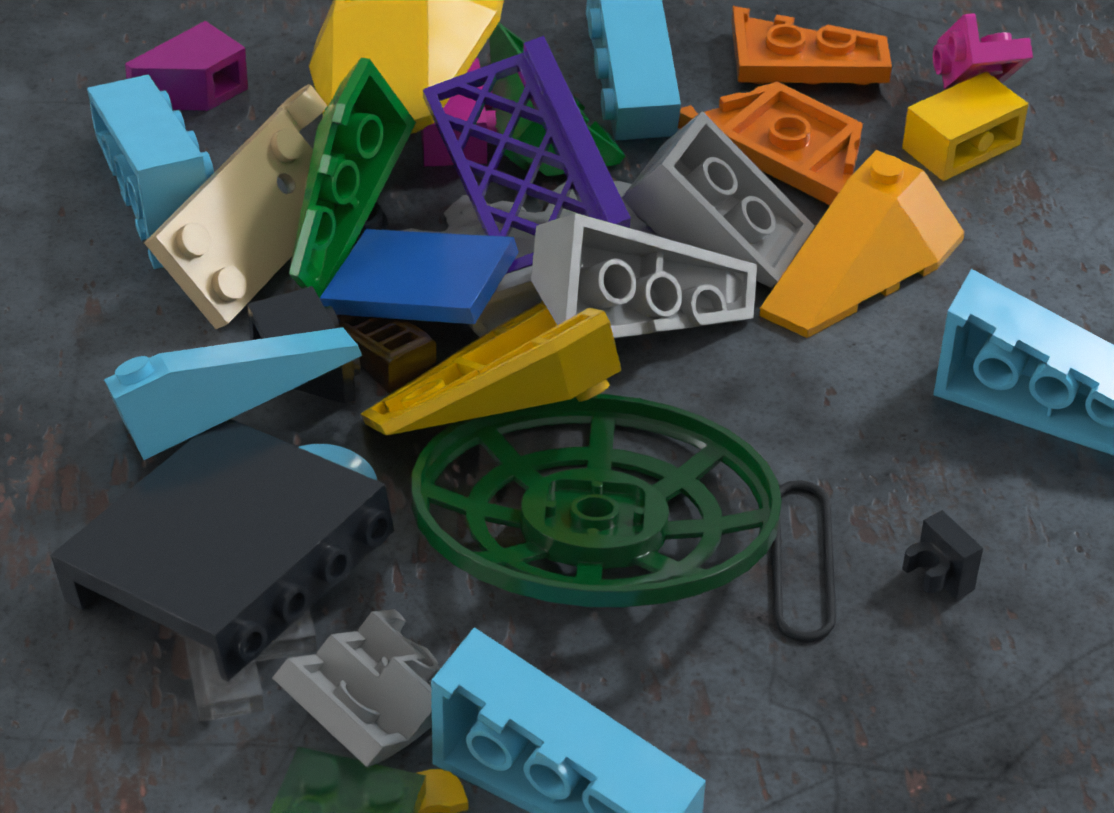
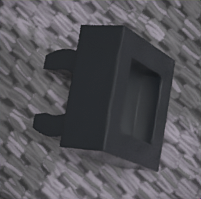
M941 510L923 520L920 542L914 543L906 549L902 569L909 573L918 567H922L926 571L923 589L927 593H936L944 588L957 600L975 590L983 547Z

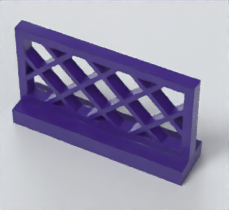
M544 36L524 42L523 53L422 89L426 105L486 236L508 237L512 228L535 236L536 226L539 224L518 217L527 195L555 205L548 222L558 219L564 208L581 215L630 228L631 217ZM518 73L525 87L518 103L491 93L497 80ZM459 94L475 100L476 103L468 120L464 121L445 114L440 101ZM529 99L531 100L534 109L526 106ZM485 104L512 114L503 135L476 125ZM520 118L543 126L546 134L539 148L512 138ZM453 130L461 132L458 140ZM470 136L497 146L488 167L466 159L463 151ZM550 144L556 154L547 151ZM506 149L534 159L525 180L497 171ZM542 163L564 170L567 181L561 194L532 184ZM474 175L483 178L479 186ZM491 181L519 192L509 213L487 205L484 196ZM572 189L577 200L569 197ZM495 221L504 224L501 232H499ZM534 252L514 259L506 274L532 266Z

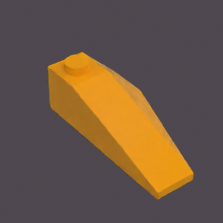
M876 150L847 180L760 307L759 316L805 338H809L856 313L858 303L879 292L885 297L899 290L900 281L917 272L924 277L937 270L963 241L965 232L924 170L901 161L897 157Z

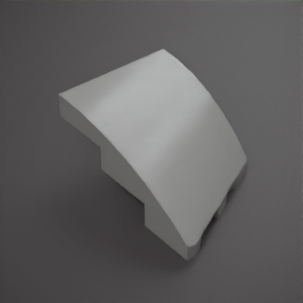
M395 609L372 611L357 631L331 634L316 654L287 658L272 678L366 767L377 764L396 754L432 727L431 680L441 668L426 647L418 645L402 636L400 632L406 620Z

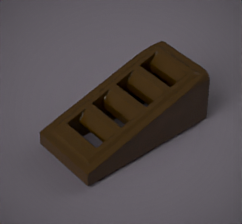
M337 315L340 328L343 327L361 351L362 356L359 357L360 365L388 393L405 386L437 365L436 342L426 332L404 319Z

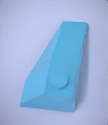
M342 327L159 353L150 358L139 356L122 363L115 370V374L104 379L136 447L143 460H146L362 356L356 342Z

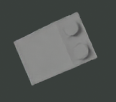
M703 111L662 144L622 196V199L632 208L635 215L645 222L659 237L757 264L756 281L769 287L774 286L779 281L814 228L810 220Z

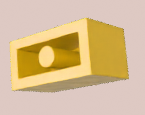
M984 72L909 106L902 149L942 181H945L1021 145L1029 103L988 72Z

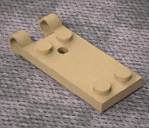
M311 84L302 87L278 107L277 111L144 242L215 329L229 324L293 255L313 149L299 131L316 119L327 107V104ZM278 177L282 179V181L286 185L287 194L283 193L278 188Z

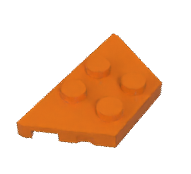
M779 82L756 87L748 93H734L720 97L719 108L704 112L761 171L828 205L832 204L847 180L854 173L863 123ZM692 105L680 109L678 129L684 127L699 114Z

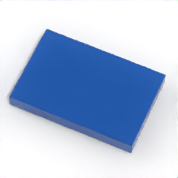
M366 229L319 299L324 307L331 305L336 315L476 324L519 252L514 237Z

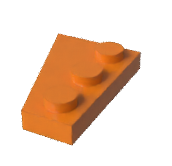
M737 6L732 8L731 23L738 82H753L756 84H768L771 82L805 83L810 85L819 83H854L858 85L890 83L892 63L887 36L832 25L823 26L816 31L795 26V18L776 14L774 22L749 17L750 9Z

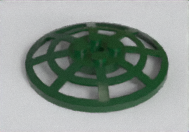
M598 394L581 402L574 397L570 400L454 422L432 438L419 454L412 471L411 509L417 526L430 545L449 562L475 578L511 593L547 602L584 607L624 608L663 604L694 597L726 585L749 571L768 552L777 536L782 503L778 480L768 462L749 443L729 429L703 416L671 405L641 398ZM571 423L591 424L589 447L553 448L520 456L502 436L513 431L538 426ZM615 426H622L662 434L688 443L700 449V451L678 468L648 455L613 449ZM478 444H481L499 464V466L492 469L478 481L471 490L469 497L434 485L436 479L449 463L466 450ZM722 462L748 485L758 503L759 509L722 517L721 508L714 495L698 480ZM588 465L587 468L560 471L545 477L537 472L538 470L558 466ZM611 467L640 472L657 478L660 481L650 485L635 476L613 471ZM513 480L526 490L522 498L521 510L489 503L496 492ZM680 493L684 494L696 506L702 519L668 521L669 508L667 501ZM430 503L465 515L471 537L482 552L468 550L443 531L430 514ZM485 521L519 528L527 542L503 549L489 533ZM760 527L758 537L742 552L707 570L698 568L713 555L721 541L722 535ZM702 538L697 547L679 562L657 552L663 546L665 540ZM547 558L553 562L577 567L576 577H569L544 571L526 563ZM638 565L653 572L633 578L602 579V569Z

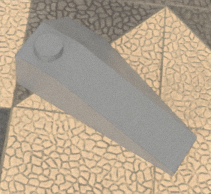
M578 213L536 226L531 281L557 325L587 308L605 311L610 321L614 338L742 321L754 317L757 264Z

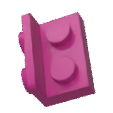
M975 13L964 14L937 40V44L933 48L934 69L937 75H942L944 90L984 72H988L1003 84L1033 58L1030 38L1012 39L1011 33L1003 32L990 34L979 40Z

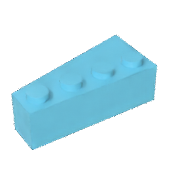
M587 0L586 17L589 37L592 39L594 47L595 74L597 79H601L603 87L601 90L603 120L611 121L614 139L630 140L672 137L677 133L681 101L662 0Z
M149 74L87 88L95 136L113 176H117L121 195L126 206H132L134 215L137 218L135 219V227L141 240L148 239L214 173L208 152H200L194 131H186L181 112L179 110H172L167 91H159ZM148 249V256L153 268H162L163 265Z
M971 269L947 312L933 395L1114 456V345Z
M475 627L431 680L433 765L449 771L485 791L530 813H703L706 780Z

